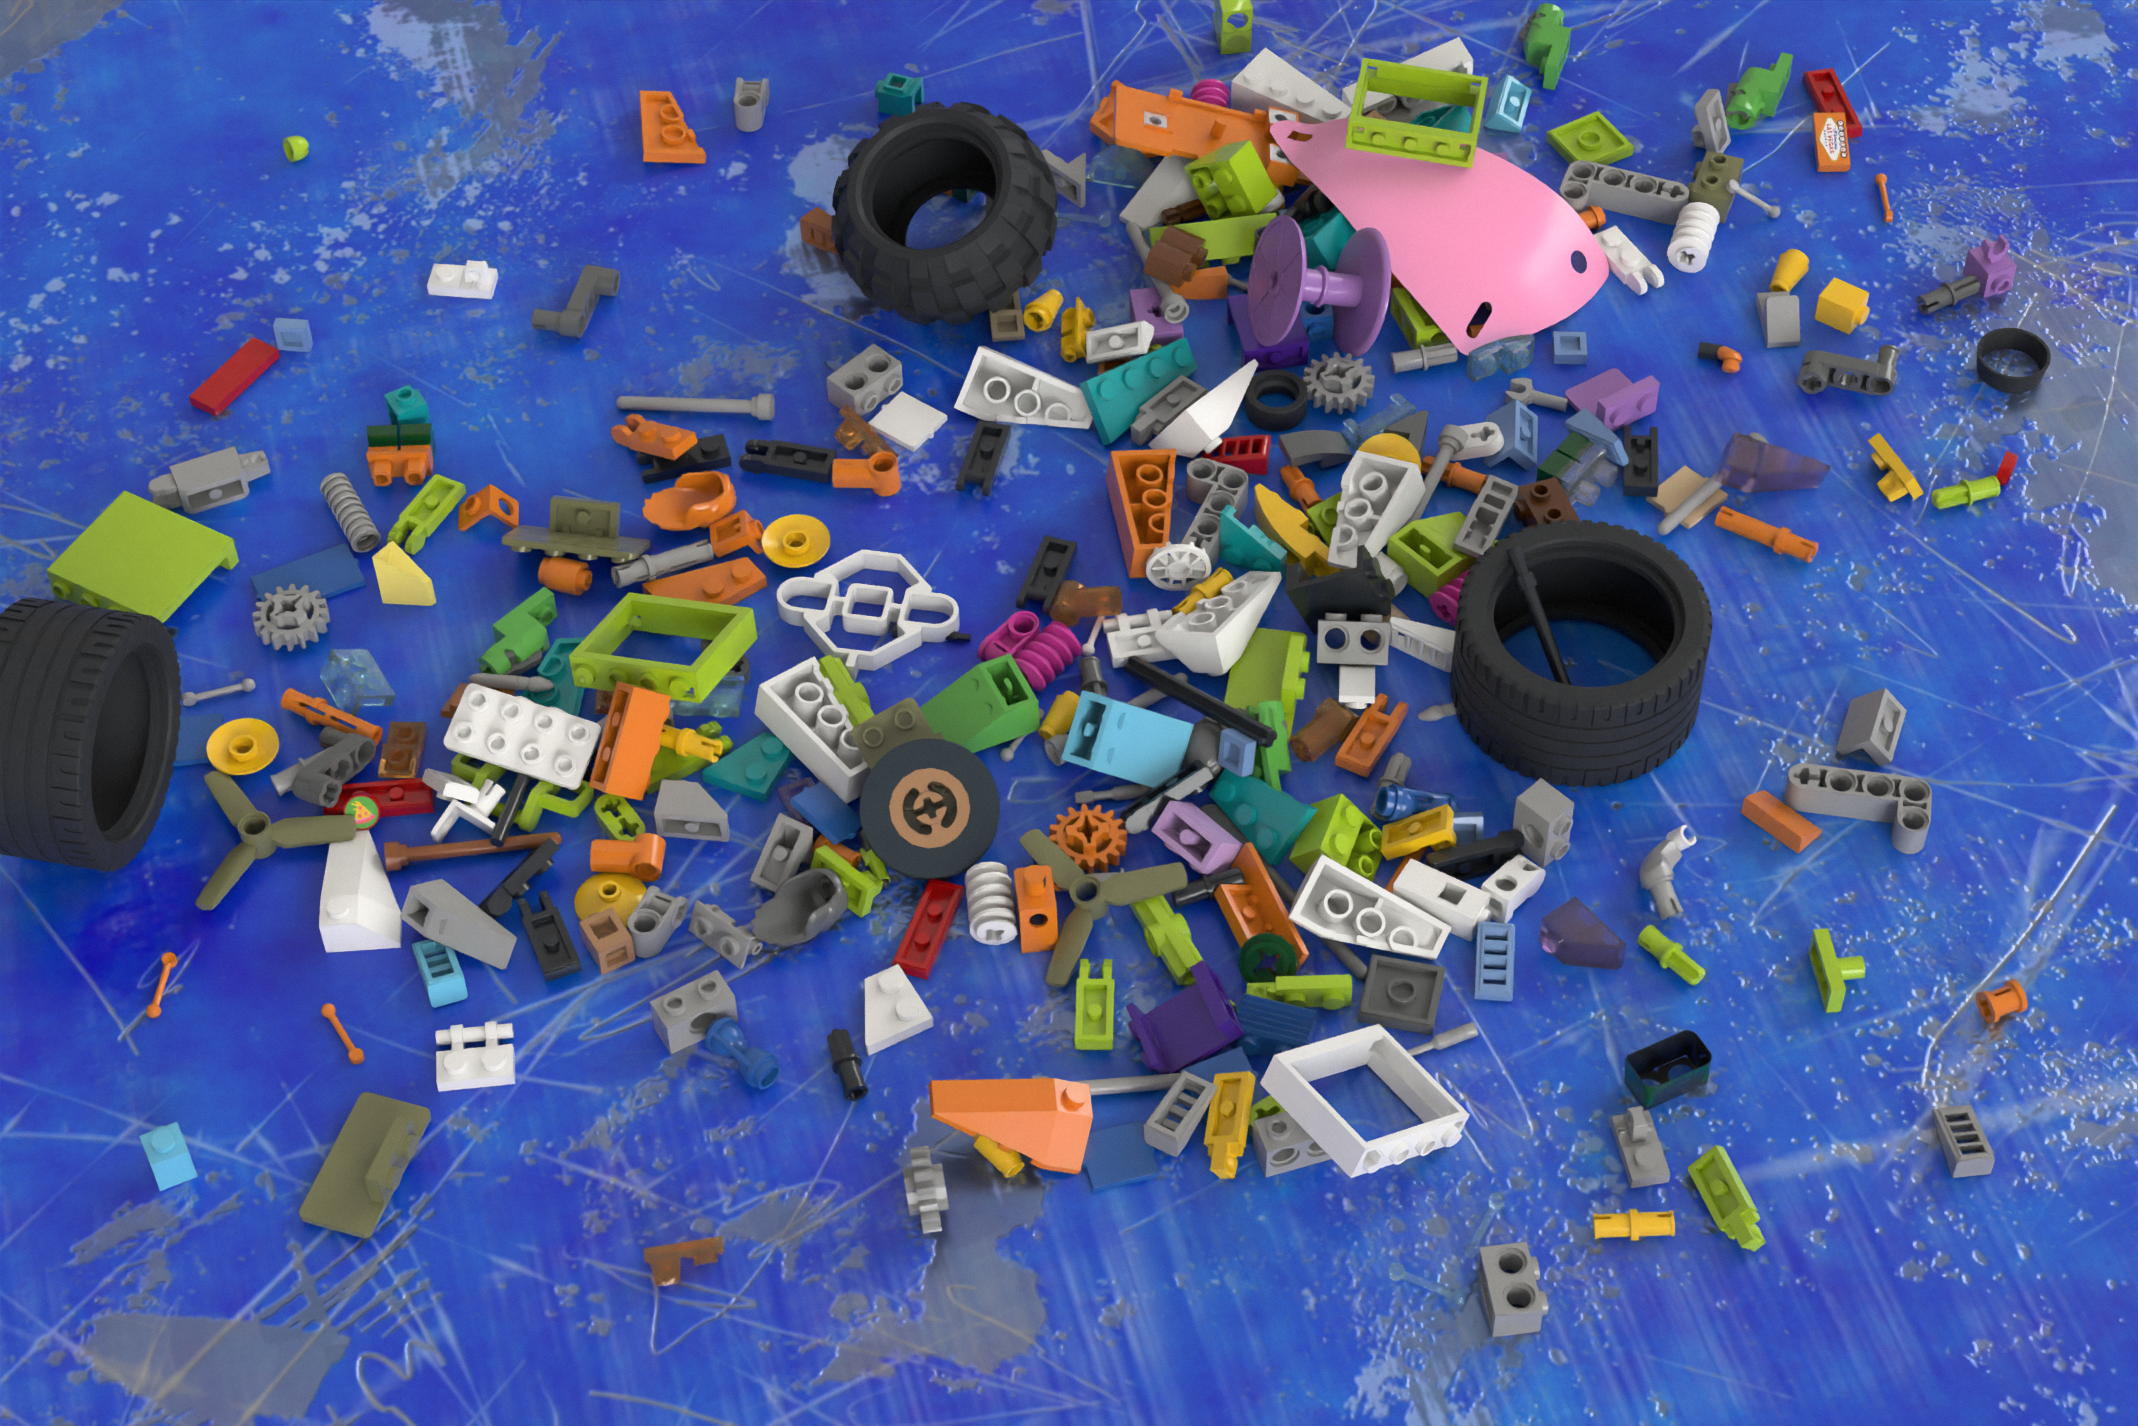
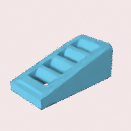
M431 939L412 944L415 959L431 1006L436 1008L465 1000L468 997L467 988L454 949ZM441 952H445L444 954H440V955H436V956H433V957H429V956H432V955H435V954H438V953H441Z

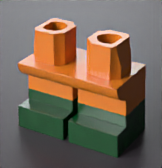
M431 423L401 424L400 434L398 425L367 426L369 443L366 457L371 478H373L376 487L389 486L392 483V477H404L405 482L410 485H422L425 476H432L436 445Z

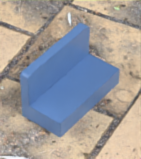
M1517 399L1489 414L1485 422H1493L1499 427L1504 437V445L1497 453L1484 456V464L1492 467L1510 457L1525 470L1536 466L1538 416Z

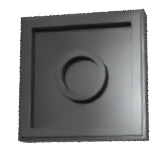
M1372 954L1358 1012V1022L1373 1025L1380 1024L1384 1027L1433 1035L1446 967Z

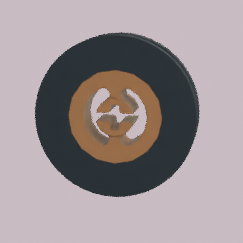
M942 739L913 740L890 750L874 765L866 778L861 793L860 819L865 838L872 851L893 871L916 880H943L970 869L989 849L999 824V794L988 768L968 749ZM930 785L941 786L951 793L956 802L957 814L954 822L949 828L941 826L946 816V806L936 810L935 818L930 819L928 814L917 816L916 821L920 825L932 830L929 835L917 833L909 827L904 819L903 806L905 799L911 792H917L919 796L914 802L913 811L914 813L920 812L924 809V802L930 801L932 806L944 803L942 796L928 790Z

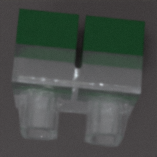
M1573 431L1556 448V451L1554 450L1537 468L1536 482L1556 477L1571 505L1578 501L1591 507L1597 501L1601 488L1594 484V482L1596 481L1609 488L1616 481L1618 467L1605 460L1606 449Z

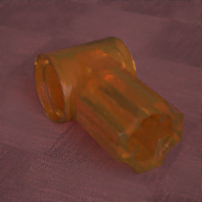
M1063 581L1051 606L1050 617L1053 621H1059L1067 627H1072L1079 623L1081 617L1120 615L1123 607L1122 593L1118 585L1085 587L1077 581Z
M1329 697L1317 708L1314 718L1290 738V747L1295 752L1296 757L1304 763L1307 761L1313 762L1337 741L1344 743L1361 717L1333 697Z

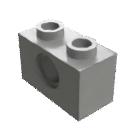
M1540 778L1516 798L1512 830L1522 831L1525 842L1524 846L1520 849L1523 850L1526 856L1544 868L1554 859L1560 860L1569 850L1574 802Z
M718 970L650 1001L654 1029L671 1055L705 1039L706 1029L716 1019L730 1017L738 1023L735 995Z

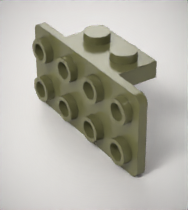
M558 495L551 497L549 528L519 525L502 536V544L511 546V550L516 552H530L534 548L542 549L544 554L550 556H563L565 552L577 553L578 558L584 560H596L598 556L611 557V562L618 564L630 563L650 548V540L619 536L621 503Z
M910 697L855 726L851 731V736L870 770L890 750L906 742L932 738L945 740L941 732L933 733L918 704ZM930 785L928 790L942 796L944 803L932 806L930 801L924 802V809L920 812L914 813L913 811L914 802L919 796L917 792H911L905 799L903 806L904 819L909 827L917 833L929 835L932 830L920 825L916 821V817L928 814L930 819L935 818L936 810L946 806V816L941 826L949 828L954 822L957 814L956 802L951 793L941 786Z
M370 1092L360 1094L299 1210L301 1220L360 1238H369L379 1223L394 1191L398 1188L408 1163L416 1153L418 1144L431 1120L430 1110L426 1107Z

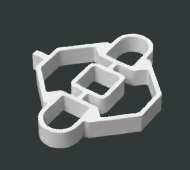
M862 549L815 573L814 578H790L783 582L777 590V604L780 617L788 624L803 626L805 633L826 656L839 657L853 681H856L859 669L875 671L922 646L923 641L933 643L947 641L945 638L954 631L958 632L960 626L957 602L948 595L933 593L931 586L901 554ZM863 569L898 572L911 587L906 589L903 603L895 604L893 590L884 586L854 583L848 587L845 597H839V581ZM800 595L828 598L824 610L793 607L786 602ZM861 602L885 606L882 616L874 617L852 614L854 604ZM912 609L942 612L951 617L939 624L908 621ZM841 615L843 629L852 633L883 636L887 634L890 623L897 622L898 638L869 652L837 648L826 636L825 632L830 630L834 616Z

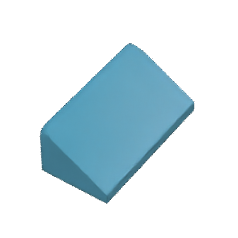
M1507 74L1493 90L1484 126L1491 129L1519 133L1532 90Z

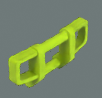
M458 753L451 761L452 775L472 782V785L478 791H480L486 779L493 781L494 785L507 770H510L488 762L479 770L466 765L473 757ZM532 777V779L540 782L530 792L523 810H518L513 823L518 824L522 830L532 832L537 826L543 808L572 818L578 817L594 799V788L588 786L589 782L582 779L580 786L577 789L571 790L580 795L575 800L568 801L555 796L562 786ZM465 801V805H470L471 802ZM498 802L490 814L500 817L505 804Z

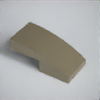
M1019 289L1010 296L1012 303L994 314L991 309H988L992 342L1025 340Z

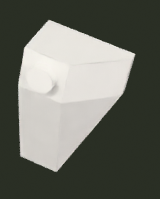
M1173 154L1170 158L1164 157L1119 215V220L1125 224L1135 222L1140 231L1163 225L1161 218L1163 210L1171 207L1175 208L1177 205L1195 199L1199 200L1200 198L1184 169L1187 164L1195 160Z
M986 346L978 347L954 406L955 409L983 421L1089 429L1093 420L1081 388Z
M1359 450L1356 451L1342 476V494L1336 509L1338 517L1336 527L1333 528L1328 565L1344 570L1356 568L1357 546L1365 545L1370 555L1375 557L1388 543V538L1398 532L1408 521L1426 491L1418 464Z
M1323 854L1310 866L1295 895L1288 919L1322 938L1429 960L1437 958L1452 928Z

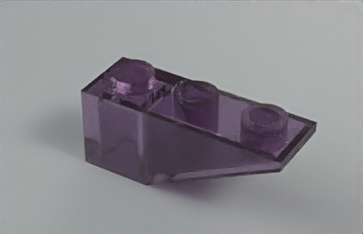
M1734 432L1723 451L1716 482L1746 493L1818 488L1831 466L1814 458L1793 453L1783 447L1757 440L1752 436Z

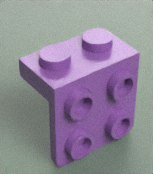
M1613 368L1566 390L1565 398L1568 399V403L1577 412L1584 408L1588 409L1613 432L1656 411L1660 383L1651 375L1633 384L1620 370Z

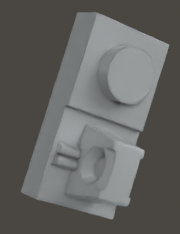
M1707 89L1695 105L1694 115L1698 120V125H1695L1691 131L1695 147L1704 148L1706 152L1708 150L1723 153L1730 144L1731 139L1720 90Z
M1642 1106L1627 1108L1626 1114L1611 1116L1610 1125L1630 1188L1668 1183L1670 1171L1649 1110L1643 1111Z

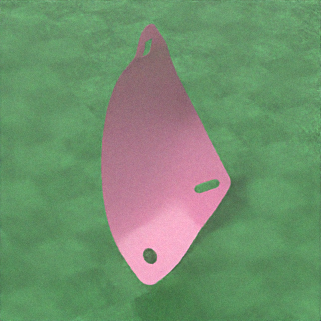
M1349 118L1336 119L1319 124L1283 120L1274 123L1270 127L1271 135L1287 158L1328 197L1356 231L1365 227H1373L1383 235L1389 250L1391 272L1435 321L1454 346L1465 355H1477L1507 346L1567 318L1584 306L1608 278V259L1587 225L1575 210L1556 192L1534 176L1481 148L1476 147L1473 167L1471 169L1345 148ZM1292 131L1313 135L1306 142L1287 138ZM1576 250L1580 251L1586 258L1587 268L1582 274L1577 273L1571 264V254ZM1489 302L1492 306L1489 318L1478 336L1470 338L1466 332L1467 326L1481 303Z

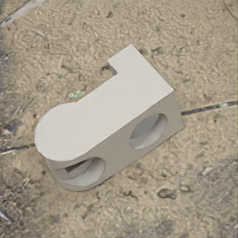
M1521 854L1505 863L1481 886V890L1490 893L1489 910L1493 912L1491 918L1498 923H1507L1512 918L1513 911L1538 891L1544 881L1546 871Z

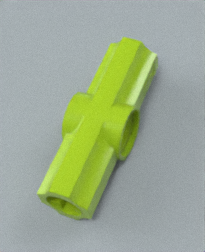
M831 655L820 658L818 661L820 664L819 670L824 679H829L834 688L833 694L840 705L843 704L848 711V719L853 728L875 716L871 710L869 697L864 686L859 681L856 683L853 681L841 659Z
M1163 895L1129 904L1143 927L1145 940L1151 953L1155 957L1161 956L1178 985H1185L1186 987L1195 985L1196 980L1190 967L1202 961L1203 958L1192 943L1190 929L1182 914H1174Z

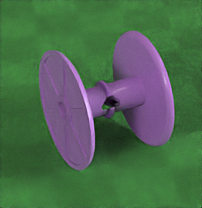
M1279 215L1272 219L1264 229L1256 246L1248 281V315L1256 340L1264 346H1273L1281 342L1291 330L1302 301H1306L1311 304L1315 303L1316 307H1320L1322 304L1332 305L1334 314L1333 336L1337 346L1345 355L1350 353L1352 357H1359L1366 353L1375 342L1381 330L1390 296L1391 263L1389 250L1383 235L1373 227L1362 228L1354 233L1346 243L1338 259L1335 272L1327 271L1323 265L1310 269L1307 268L1304 237L1297 222L1287 215Z

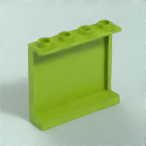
M124 490L50 565L46 572L52 592L62 600L68 599L79 605L150 615L164 623L218 565L232 570L239 562L233 538Z

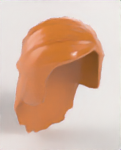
M718 471L686 473L676 480L674 487L653 493L650 499H645V506L642 508L645 519L649 520L652 524L658 525L660 529L672 531L692 530L696 527L705 529L709 525L732 514L736 505V491L729 476L725 473Z

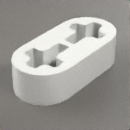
M1493 422L1458 426L1466 431L1468 440L1463 450L1457 452L1456 455H1452L1450 460L1459 461L1490 456L1500 451L1504 445V437L1499 427Z

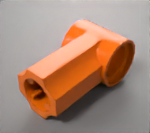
M878 452L869 459L833 460V487L872 488L875 494L886 497L896 494L902 486L898 460L891 452Z
M651 833L637 835L634 841L594 839L590 849L591 871L629 873L633 878H637L642 882L656 881L661 877L666 842L662 837Z

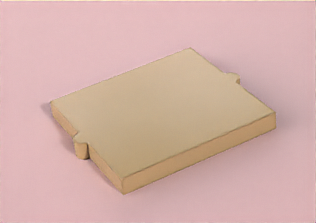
M1683 466L1658 486L1657 497H1646V501L1664 512V516L1667 517L1709 478H1703L1687 466ZM1721 489L1716 490L1680 524L1689 530L1727 500L1728 494Z

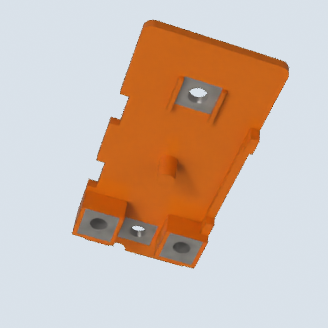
M1122 85L1116 87L1113 141L1117 145L1169 158L1173 154L1197 160L1226 144L1250 140L1271 182L1294 187L1295 183L1310 186L1313 183L1287 158L1270 133V127L1278 121L1290 120L1299 122V113L1269 106L1267 111L1254 109L1253 114L1184 98L1182 97L1183 91L1171 88L1168 96ZM1292 131L1287 138L1306 142L1313 135Z

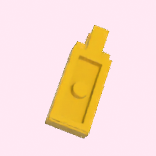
M1250 1071L1214 1075L1213 1084L1217 1085V1091L1210 1102L1204 1144L1208 1147V1156L1211 1158L1210 1171L1214 1172L1219 1179L1235 1178L1238 1165L1237 1157L1243 1155L1246 1146L1256 1076Z

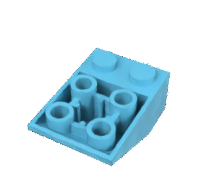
M1082 690L1061 759L1154 788L1180 771L1194 724Z

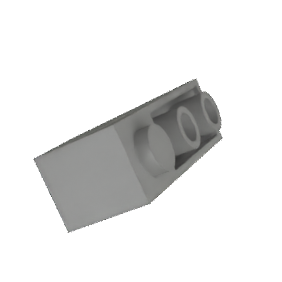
M443 879L410 886L400 918L428 939L499 969L507 968L517 940L516 936Z

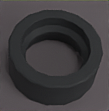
M1277 369L1260 372L1252 377L1245 392V413L1249 421L1259 428L1268 431L1292 429L1300 424L1307 414L1308 388L1304 380L1295 373ZM1281 393L1290 396L1295 402L1284 407H1269L1257 399L1263 395Z

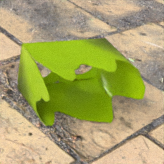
M1214 0L1216 12H1213L1214 32L1220 54L1251 51L1253 20L1251 0ZM1243 13L1245 25L1236 28L1227 22V19L1233 14Z

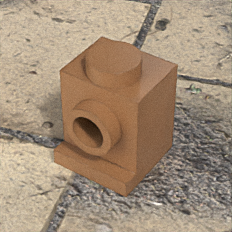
M613 907L602 912L593 913L579 922L582 941L597 963L602 975L636 960L632 937Z

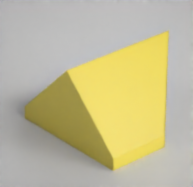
M394 541L388 543L372 557L383 603L432 606L436 603L432 580Z

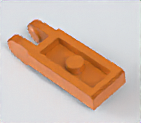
M632 413L625 418V425L617 424L610 429L611 436L617 444L619 443L632 450L671 460H676L698 442L693 431L655 421H646L641 415Z
M1380 693L1375 699V703H1372L1370 708L1367 707L1341 746L1335 757V765L1368 778L1404 720L1408 711V704L1400 701L1391 715L1388 716L1383 714L1388 704V696Z

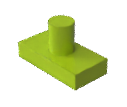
M1828 928L1814 929L1808 954L1826 1013L1841 1011L1846 992L1844 980L1865 977L1864 959L1862 956L1837 958Z

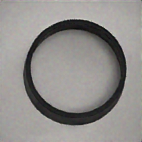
M1995 329L1985 334L1977 346L1976 367L1978 375L1987 385L2002 392L2022 393L2032 390L2041 382L2051 361V353L2046 343L2037 335L2023 329ZM2014 349L2033 358L2038 364L2040 371L2024 377L2008 376L1990 368L1983 360V357L1994 350Z

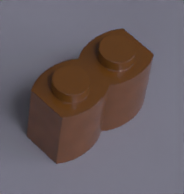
M1169 225L1161 238L1151 248L1143 273L1178 288L1185 281L1190 283L1197 267L1201 268L1208 255V250L1204 248L1206 239Z

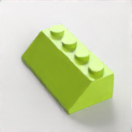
M1276 213L1173 226L1206 239L1204 248L1208 250V255L1201 268L1210 267L1209 261L1221 259L1222 265L1241 263V256H1254L1253 242L1255 230L1267 226L1276 217ZM1168 226L1141 231L1150 249L1161 238Z

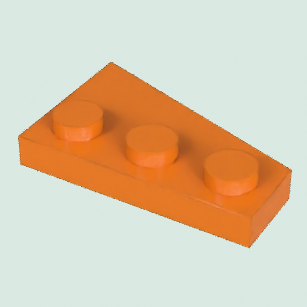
M640 90L639 110L643 162L705 164L706 153L702 147L699 148L696 143V135L692 129H688L684 122V114L672 93L668 91Z
M743 557L642 584V589L646 595L734 605L766 587L767 579L748 557Z

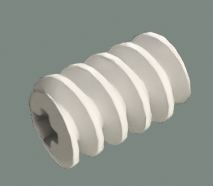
M1694 202L1684 206L1680 211L1667 251L1670 263L1678 270L1686 273H1696L1706 265L1709 250L1711 249L1720 220L1719 213L1713 206L1707 203Z
M997 862L976 864L965 875L970 934L975 940L988 945L1008 943L1017 935V927L1014 925L1016 918L1013 913L1012 881L1006 875L1008 872L1007 866Z

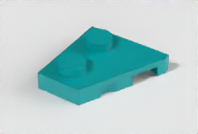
M1227 504L1220 513L1219 558L1249 571L1281 572L1283 579L1286 575L1287 551L1278 543L1269 539L1254 524L1248 529L1233 517L1236 509Z
M763 732L707 767L702 773L703 781L766 803L793 759L794 754L777 736Z

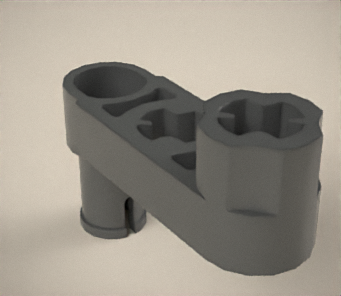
M585 265L566 310L556 312L535 308L532 315V328L557 331L562 336L581 338L588 326L600 295L616 297L618 294L620 271L604 268L603 266Z
M1883 345L1879 349L1877 362L1821 350H1812L1803 357L1797 385L1809 394H1817L1820 391H1824L1826 386L1869 395H1889L1895 387L1897 379L1896 365L1900 351L1896 346Z
M326 727L319 736L320 747L323 749L331 748L297 773L293 782V793L295 797L303 801L331 808L338 802L339 795L342 792V785L362 771L373 760L376 753V743L372 738L352 732L347 734L333 727Z

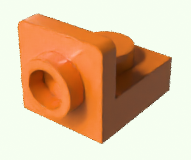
M745 509L709 525L711 546L718 558L746 545H749L757 555L763 553L762 535L765 531L763 525L758 519L754 520Z

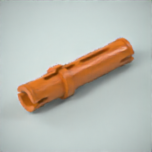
M1726 506L1720 508L1715 519V526L1771 547L1773 552L1780 555L1786 553L1811 563L1818 550L1817 542L1790 533L1791 529L1782 527L1780 529L1736 512Z
M293 688L287 689L282 696L281 708L305 717L309 724L333 727L347 734L352 732L372 738L376 746L381 740L383 733L381 727L330 706L327 700L321 697L312 698ZM310 706L314 709H317L325 713V715L323 716L321 714H318L310 709H307V707ZM338 720L353 725L356 727V729H352L348 726H345L339 723Z

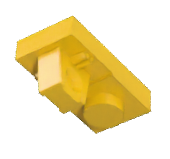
M1877 433L1868 440L1875 451L1870 455L1872 460L1881 471L1886 468L1890 471L1877 483L1884 496L1890 502L1907 493L1914 500L1921 496L1924 492L1915 477L1881 434Z
M1445 804L1384 825L1382 829L1381 853L1388 861L1400 856L1409 855L1428 845L1436 852L1455 847L1457 836L1453 830V810L1449 804Z

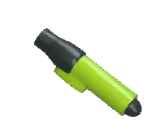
M861 830L857 836L860 840L861 848L858 850L862 854V862L865 867H870L873 875L883 881L882 888L886 889L891 879L884 863L872 851L863 830Z

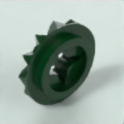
M1268 931L1248 939L1242 946L1238 958L1240 973L1247 983L1275 982L1276 976H1296L1299 963L1294 951V945L1289 944L1283 935L1272 934ZM1262 952H1265L1268 956L1280 954L1278 961L1274 964L1276 971H1273L1271 967H1262L1257 970L1256 967L1264 959Z

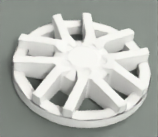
M1166 542L1165 547L1160 549L1154 548V553L1146 562L1148 579L1155 586L1169 591L1190 590L1195 584H1202L1211 573V561L1205 553V548L1195 547L1194 542H1189L1188 544ZM1167 578V582H1164L1160 579ZM1186 578L1195 579L1193 581L1186 583ZM1173 580H1182V583L1173 584Z

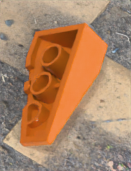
M1056 1078L931 1080L928 1084L931 1118L972 1137L980 1134L998 1142V1149L1007 1153L1013 1149L1031 1158V1164L1041 1169L1076 1175L1081 1171L1093 1119L1089 1084Z

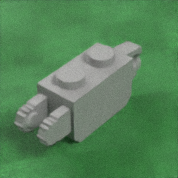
M235 446L169 466L171 473L159 476L153 480L151 479L148 490L153 495L152 503L169 510L182 506L184 512L196 514L246 498L250 492L248 482L270 473V468L263 450L238 454Z

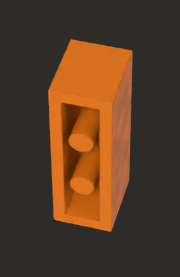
M617 681L588 786L605 793L640 801L643 800L644 793L650 785V771L653 760L660 749V735L663 724L670 713L669 702L671 696L656 690Z

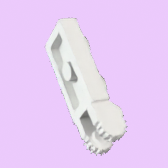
M1617 226L1593 235L1608 259L1609 269L1623 284H1627L1635 291L1637 295L1647 292L1648 286L1646 281L1654 288L1664 285L1665 279L1662 272L1637 249Z

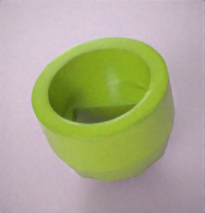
M297 135L283 139L284 153L290 162L301 160L307 156L309 144L305 138Z

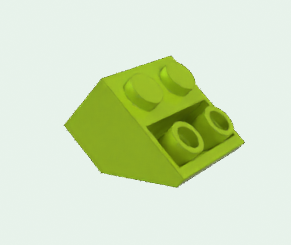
M1250 140L1226 144L1184 167L1211 220L1257 215L1278 195Z
M1342 793L1311 804L1312 807L1318 810L1296 840L1289 860L1306 875L1310 866L1323 854L1373 882L1383 855L1380 851L1382 831Z

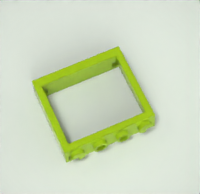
M1363 58L1348 121L1345 148L1472 169L1488 77ZM1368 66L1377 67V70L1369 69ZM1472 83H1478V84H1481V86H1476V85H1471V84H1472ZM1367 91L1472 107L1473 113L1469 133L1364 117L1362 113Z
M629 592L569 655L574 685L615 691L617 681L656 690L671 696L672 700L701 703L758 639L753 608ZM633 630L713 640L691 666L611 655ZM693 687L694 694L687 693V691Z

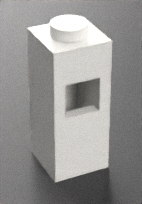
M1411 858L1393 884L1394 895L1451 926L1450 933L1472 942L1477 933L1479 922H1490L1493 912L1489 910L1490 893Z

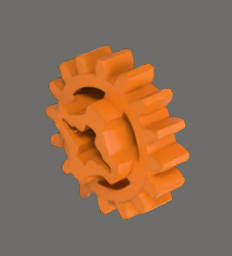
M1082 804L1081 811L1078 812L1069 807L1067 817L1058 814L1056 816V824H1050L1048 838L1082 870H1087L1088 873H1095V869L1108 873V864L1118 866L1120 864V856L1126 855L1127 830H1124V821L1122 819L1114 820L1113 810L1105 814L1101 813V805H1097L1092 811L1088 810L1086 804Z

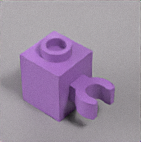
M2002 234L1998 236L1997 241L1991 243L1988 239H1985L1981 246L1970 249L1967 253L1963 274L1965 277L1968 275H1975L1981 284L1978 293L1983 298L2004 293L2012 288L2017 265L2007 254L2010 244Z

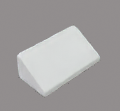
M1143 320L1086 332V363L1094 364L1147 353L1154 334V326Z

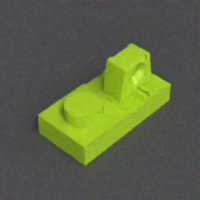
M826 845L816 849L810 869L828 868L833 870L847 891V908L861 918L869 914L873 898L881 893L883 881L869 870L860 873L848 861Z

